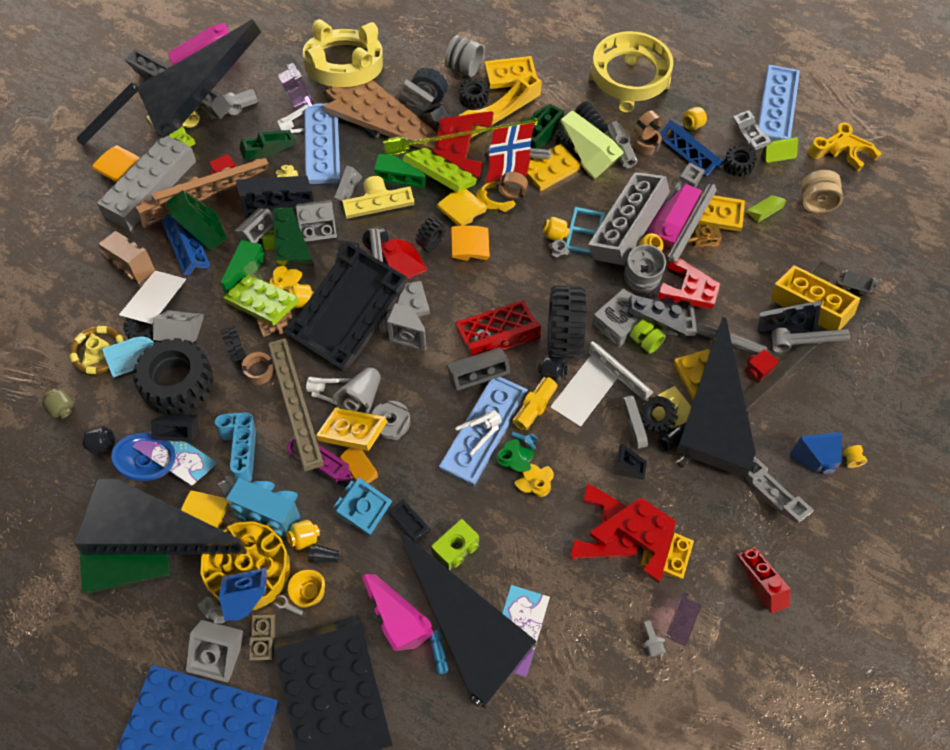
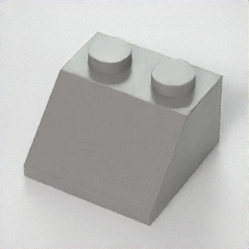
M395 303L387 321L390 342L425 351V328L415 310L408 305Z
M172 310L159 314L153 318V340H158L161 343L164 339H170L171 341L174 338H181L182 341L189 340L193 343L198 338L204 314Z
M201 620L190 633L186 672L228 683L241 649L243 630Z

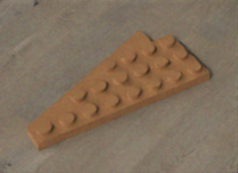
M373 80L352 87H332L325 91V96L332 102L324 105V112L370 130H377L381 134L417 148H427L431 150V153L436 154L434 153L437 132Z
M259 158L231 169L227 167L221 172L206 177H193L187 183L152 194V200H144L136 207L140 224L144 229L163 220L169 210L166 202L182 190L202 201L236 185V180L248 179L267 170L269 163L266 158Z

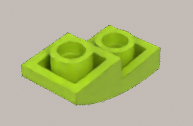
M183 126L168 135L189 147L196 144L194 139L186 133Z

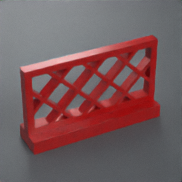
M524 300L455 322V326L469 351V357L499 347L504 351L541 338V325L538 321H535ZM520 307L523 309L522 314L513 312L514 309ZM499 314L507 315L505 319L497 318ZM510 316L519 318L517 323L508 321ZM483 319L489 320L488 325L479 322ZM522 320L530 322L529 324L521 325ZM493 322L502 324L500 329L491 327ZM470 325L472 328L468 331L462 329V326ZM505 326L514 328L508 331L503 330ZM476 327L484 329L482 335L474 332ZM487 331L497 333L490 337L486 336ZM471 337H480L478 341L472 343L469 342Z

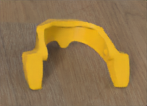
M500 181L489 182L476 192V197L489 210L494 209L507 212L515 206L513 200L499 203L487 198V191L485 189L496 187V184Z

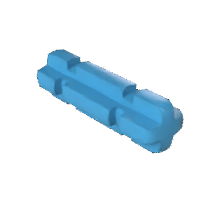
M433 630L434 634L429 639L432 642L431 648L434 661L437 663L436 671L437 674H445L449 670L448 664L445 662L446 655L443 642L441 641V633L439 630Z

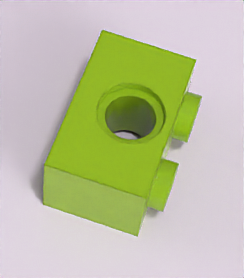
M461 519L431 546L432 554L448 570L452 567L457 568L463 562V557L467 553L471 554L478 548L479 535ZM454 543L462 545L460 549H454L451 546Z

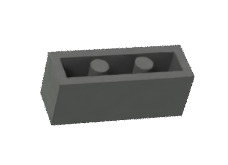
M500 347L447 364L450 381L457 391L511 373L508 357Z

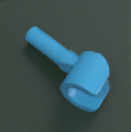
M516 432L512 433L513 437L525 441L530 449H536V446L533 444L534 441L540 442L534 434L525 436Z

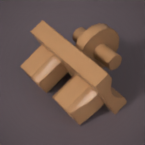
M289 311L275 326L258 319L257 322L263 337L277 331L279 334H283L282 329L286 328L292 316Z

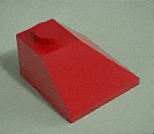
M395 238L381 244L383 263L402 273L407 278L427 271L413 243Z

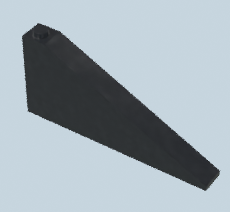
M253 19L138 86V92L151 122L163 138L177 131L259 36L261 31Z
M722 317L676 453L746 478L749 471L753 472L757 463L754 460L756 451L727 319Z
M114 478L97 480L74 543L83 555L246 554L247 551L239 538Z
M403 533L401 535L402 545L466 690L471 696L469 699L477 707L480 708L482 705L486 709L534 649L537 641Z

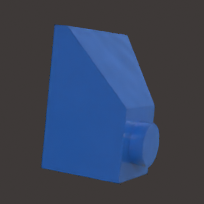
M837 432L801 436L790 452V456L815 473H833L841 464L842 434Z
M267 568L222 577L219 600L224 621H238L250 614L266 591Z

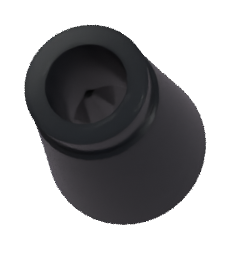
M677 425L660 434L657 439L658 446L663 451L673 450L679 443L684 428Z
M318 544L315 546L310 545L308 562L313 563V565L338 563L339 551Z

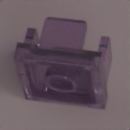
M294 63L287 65L289 69L280 73L278 77L295 109L304 104H308L309 107L314 105L315 102Z

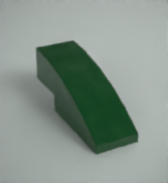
M290 130L258 132L257 138L241 139L239 149L246 161L278 153L294 145L296 141Z

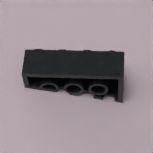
M307 175L236 180L246 218L250 217L258 208L274 212V208H291L297 204L314 202Z

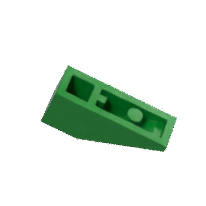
M378 155L374 168L375 176L383 178V181L388 183L421 188L426 187V176L424 173L396 156Z
M245 240L240 241L221 281L224 293L227 294L244 277L258 270L260 264L265 260V253L261 244Z

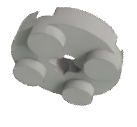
M388 401V403L383 405L381 403L372 412L373 415L384 416L386 419L394 417L395 422L388 423L387 421L379 434L382 438L398 440L410 427L411 422L408 409L398 401Z

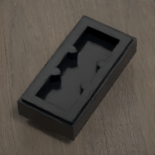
M404 499L388 511V515L415 543L430 531L428 525Z

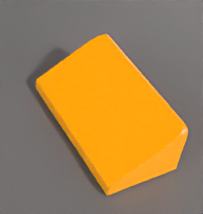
M349 447L340 456L344 462L349 464V471L355 480L361 478L369 484L378 478L376 469L361 449Z

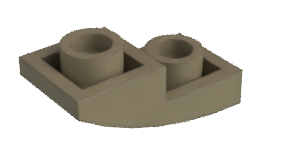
M252 615L249 660L273 659L276 615Z

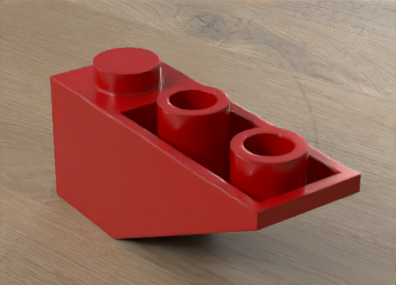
M754 547L738 553L737 557L758 598L772 614L790 607V587L757 548Z

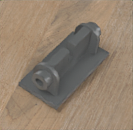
M841 270L839 277L842 279L836 280L841 288L851 290V288L858 289V293L867 296L869 293L875 294L872 290V287L876 288L878 284L875 278L862 275L860 281H858V273Z

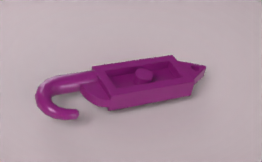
M295 437L289 440L287 444V451L291 456L294 455L292 446L296 444ZM318 444L324 466L315 469L336 483L338 481H353L349 471V464Z

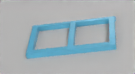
M575 207L566 240V248L569 251L591 255L589 249L569 246L572 231L595 235L596 233L595 230L575 227L576 214L579 212L601 217L599 228L604 220L605 213Z

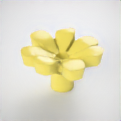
M283 165L281 170L276 171V176H298V172L294 170L292 165Z

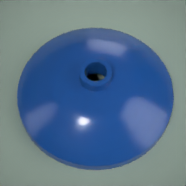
M152 433L129 435L121 439L112 451V464L115 470L120 475L136 481H149L164 476L172 469L176 458L173 445L167 440H152ZM140 441H152L161 444L169 453V464L164 468L132 447V445Z

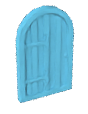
M140 336L102 348L112 376L116 377L133 371L134 365L138 364V357L144 355L143 351L145 349L153 347L154 341Z

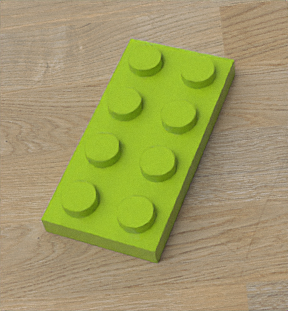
M421 148L404 155L403 161L456 192L476 184L477 179L471 173L459 169L457 165L445 161L441 156H436L427 148Z
M249 274L223 297L227 304L273 326L300 302L297 296Z

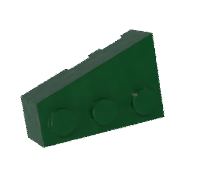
M548 104L535 111L532 116L522 118L521 122L516 124L522 125L535 122L530 148L541 149L554 135L558 126L561 125L560 120L563 118L564 110Z
M180 191L166 202L169 208V215L176 219L210 251L227 240L218 213L186 191Z
M274 208L275 262L277 266L314 265L293 209Z

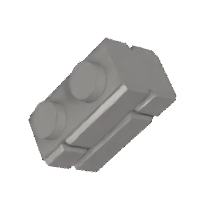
M258 208L234 232L240 240L257 243L259 239L274 227V216L270 210Z

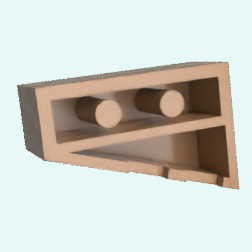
M117 231L99 243L102 250L100 252L107 261L110 259L116 269H122L129 280L134 279L139 284L155 271L146 249L143 247L141 249L136 248L138 245L135 242L130 244L128 238Z

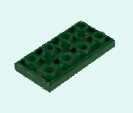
M80 552L81 585L84 595L171 575L169 554L83 555Z

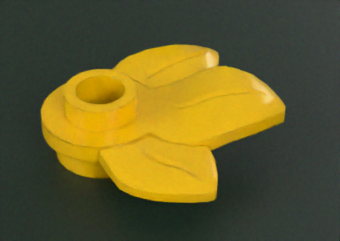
M279 266L273 271V277L270 279L269 284L288 291L293 285H300L297 282L302 278V272L296 269L287 270L285 266Z
M530 464L531 469L523 472L524 477L514 481L515 486L521 492H533L538 497H544L551 490L550 482L554 474L549 466L540 469L538 466Z

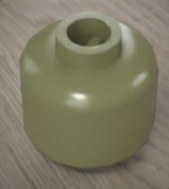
M53 389L44 395L42 405L51 417H61L63 419L72 413L71 409L74 406V402L64 390Z

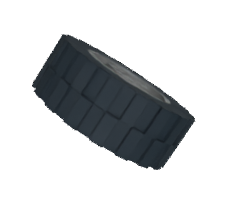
M432 68L418 69L411 80L417 87L434 97L431 104L440 103L448 90L447 80L440 72Z

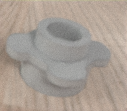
M556 240L549 245L554 258L569 254L566 242L563 240Z

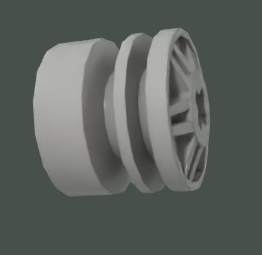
M460 35L454 36L445 54V66L454 71L460 70V73L473 77L481 66L484 57V45L475 41L469 42V39L463 38Z
M648 244L639 245L632 249L623 274L624 281L629 288L641 293L656 289L660 284L666 266V258L663 252L657 247Z

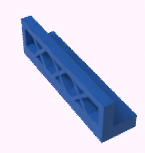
M672 120L668 122L660 133L663 141L695 166L705 170L702 167V160L709 159L712 161V164L704 171V174L707 176L716 165L720 167L724 163L723 160ZM671 128L674 131V138L667 139L664 135ZM678 140H686V148L679 149ZM697 149L698 158H690V150Z
M168 213L162 223L183 275H190L195 267L208 269L210 263L201 242L194 235H188L184 229L187 232L189 231ZM195 256L198 257L199 259H201L202 262H201V261H197L196 258H195Z

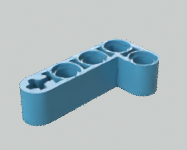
M249 413L222 414L215 419V425L220 439L233 440L230 469L234 483H236L238 478L251 482L256 440L253 416Z

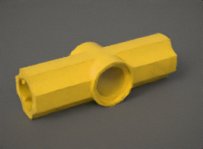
M543 377L535 390L529 392L526 396L522 408L512 422L518 429L527 431L535 418L544 412L548 400L558 386L553 379Z

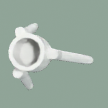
M308 105L278 120L281 131L290 130L291 133L305 132V128H291L294 127L292 120L304 114L303 110L307 109Z
M309 377L306 390L307 392H312V397L320 398L338 406L336 400L333 402V399L320 394V392H324L325 383H348L351 379Z
M491 410L481 417L455 428L460 430L482 423L485 429H490L469 453L471 456L494 432L499 430L497 425L501 423V418L495 410Z

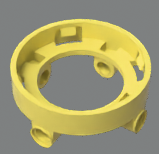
M321 19L313 23L314 37L303 48L305 71L311 79L332 87H352L367 83L378 76L383 67L382 46L378 41V28L375 23H368L359 27L358 30H332V27ZM337 45L359 46V48L353 51L352 63L345 65L326 62L323 49Z
M632 31L615 33L606 37L597 45L593 55L589 80L595 81L598 87L608 95L620 99L619 109L622 112H631L634 109L635 101L647 100L659 95L664 90H669L673 57L667 46L651 35ZM614 47V49L608 51L606 54L604 53V51H606L607 49ZM652 52H655V53H656L657 55H659L663 60L660 61V59H659L655 54H653ZM625 54V62L629 65H635L639 62L640 56L653 64L656 76L647 85L640 87L626 86L616 83L610 78L607 73V64L613 58Z

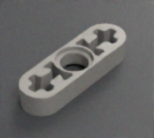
M633 395L622 397L623 410L635 447L637 449L647 447V436Z

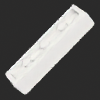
M593 341L591 342L589 354L642 400L645 401L653 394L649 387L600 345Z

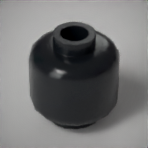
M374 226L364 231L362 240L368 250L372 251L371 229L380 230L381 244L389 241L387 231L381 226Z
M546 356L543 362L539 363L538 372L541 373L542 378L549 377L554 382H560L567 376L568 364L565 363L563 358Z
M105 426L87 430L82 441L83 447L94 455L107 452L112 449L115 443V435L112 430Z

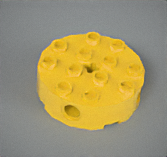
M254 521L237 522L228 526V529L223 531L239 538L247 550L246 554H202L201 576L207 590L220 603L219 594L223 576L267 568L266 591L252 609L257 610L272 603L284 590L290 576V557L281 538L269 526Z

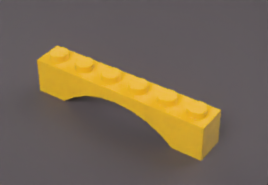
M530 72L520 78L510 91L494 104L480 110H467L460 115L492 111L494 112L493 125L541 95L542 81ZM474 125L471 138L487 128Z

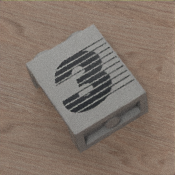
M622 289L597 311L592 325L619 347L625 342L626 335L642 320L629 313L628 299L633 294L625 289Z

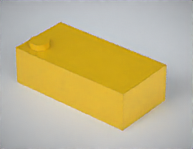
M795 265L775 283L771 296L772 301L783 307L821 301L818 325L829 331L841 330L855 315L861 299Z

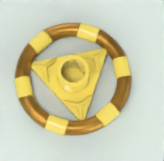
M95 326L81 332L74 339L69 350V357L73 366L87 374H100L109 371L108 364L100 367L89 366L106 359L102 348L111 346L94 334H110L115 337L117 343L125 341L121 333L116 329L108 326ZM89 336V339L86 341V351L81 364L77 356V349L86 337Z

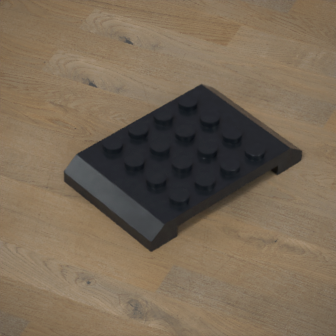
M346 241L336 255L338 260L297 318L293 316L283 330L285 334L343 371L353 364L403 292L408 280L402 273Z
M359 615L273 640L296 750H384L393 747Z

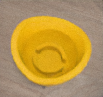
M302 570L296 573L288 584L290 599L296 605L304 608L319 603L325 593L324 577L314 570Z

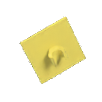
M673 386L660 393L658 396L671 400L676 406L675 409L678 410V413H676L678 419L674 420L676 424L674 426L671 425V429L686 423L691 406L679 390ZM656 407L652 411V416L656 421L664 419L665 410L663 407Z

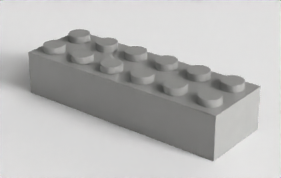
M169 136L161 137L97 202L102 215L131 231L139 222L136 210L138 204L144 200H152V194L171 188L196 162L192 148Z
M636 172L633 174L588 244L593 260L619 265L626 264L629 253L638 245L670 193L666 176Z

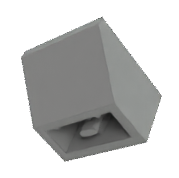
M332 200L296 205L299 227L305 241L337 238Z

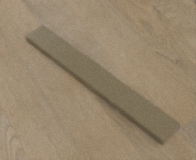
M284 338L270 342L268 347L304 471L324 466L287 340Z

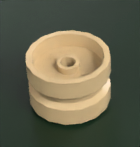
M819 170L806 175L801 183L804 208L813 213H826L837 209L843 201L840 176L830 170Z

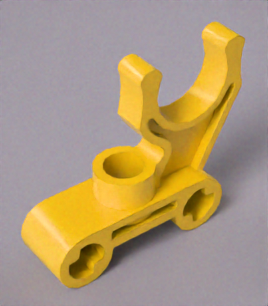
M840 123L829 139L816 137L808 149V155L813 159H819L828 153L836 157L843 151H846L847 162L856 171H860L864 166V162L858 159L856 152H866L874 161L880 157L881 152L873 143L851 134L853 129L848 123Z

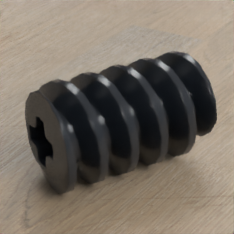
M585 101L579 104L575 113L605 133L608 125L604 119H601V115L598 114L592 103Z

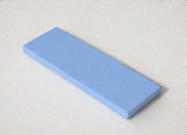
M768 65L758 127L763 134H767L771 141L791 138L800 70Z
M328 103L304 104V106L308 105V108L304 110L305 172L310 184L340 183L338 117L324 112V105Z
M502 377L489 380L465 423L481 417L491 410H495L501 418V423L497 425L499 430L494 432L471 456L469 454L490 429H485L482 423L462 428L440 463L439 470L475 486L525 398L528 389Z

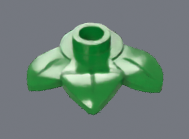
M513 439L505 443L504 448L497 453L496 460L500 466L510 467L517 472H526L531 469V465L528 462L534 457L535 451L520 447L519 440Z

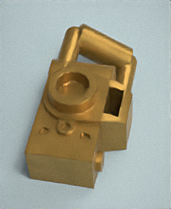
M700 224L695 228L687 243L693 242L694 247L718 244L722 239V235L718 226L710 227L708 224Z

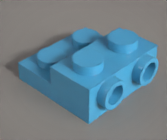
M358 478L355 482L351 480L346 486L345 491L347 494L344 498L339 497L333 507L336 510L333 514L348 525H354L369 536L390 506L392 500L361 478Z

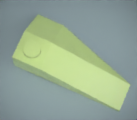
M573 110L560 120L568 138L572 140L575 146L574 150L581 159L582 167L594 180L624 153L611 138Z

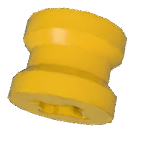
M861 445L850 446L842 451L843 456L847 459L846 465L848 468L860 467L867 463L866 457L862 454L863 448Z

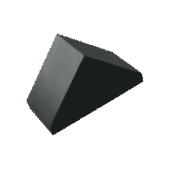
M621 444L616 455L613 474L643 480L645 479L647 461L624 444Z

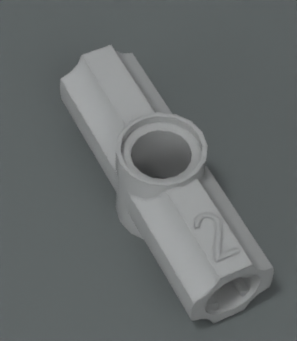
M253 89L236 95L234 93L224 95V98L231 106L227 113L231 115H237L243 107L258 102ZM209 113L211 119L216 118L214 115Z
M617 121L611 122L608 125L607 132L610 138L624 152L619 157L622 166L626 167V169L632 168L637 164V158L630 145V137L625 134L621 123Z

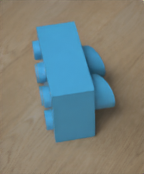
M238 478L226 498L230 509L234 513V517L243 522L248 520L269 526L279 537H287V531H289L291 524L297 523L300 518L295 504L298 494L288 490L274 493L272 490L275 484L272 482L259 480L250 483Z

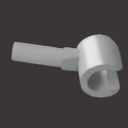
M280 595L276 597L281 600L282 604L280 606L277 603H273L272 607L274 609L285 608L301 616L303 611L288 603L285 596Z

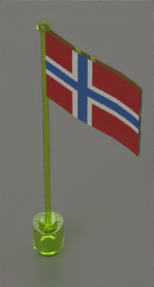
M534 118V120L415 141H408V138L405 139L404 135L385 140L384 148L386 154L396 155L407 153V149L410 148L409 145L494 130L490 145L489 172L485 183L501 181V177L507 172H517L523 176L527 175L530 164L531 138L534 125L538 123V119Z

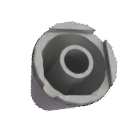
M365 368L341 387L333 397V402L336 400L338 404L336 408L369 414L381 380L379 372L374 368Z

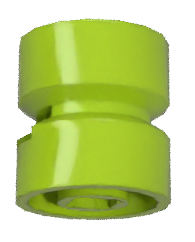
M641 320L630 333V337L636 343H642L641 347L649 354L657 350L666 337L659 329H654L652 323Z

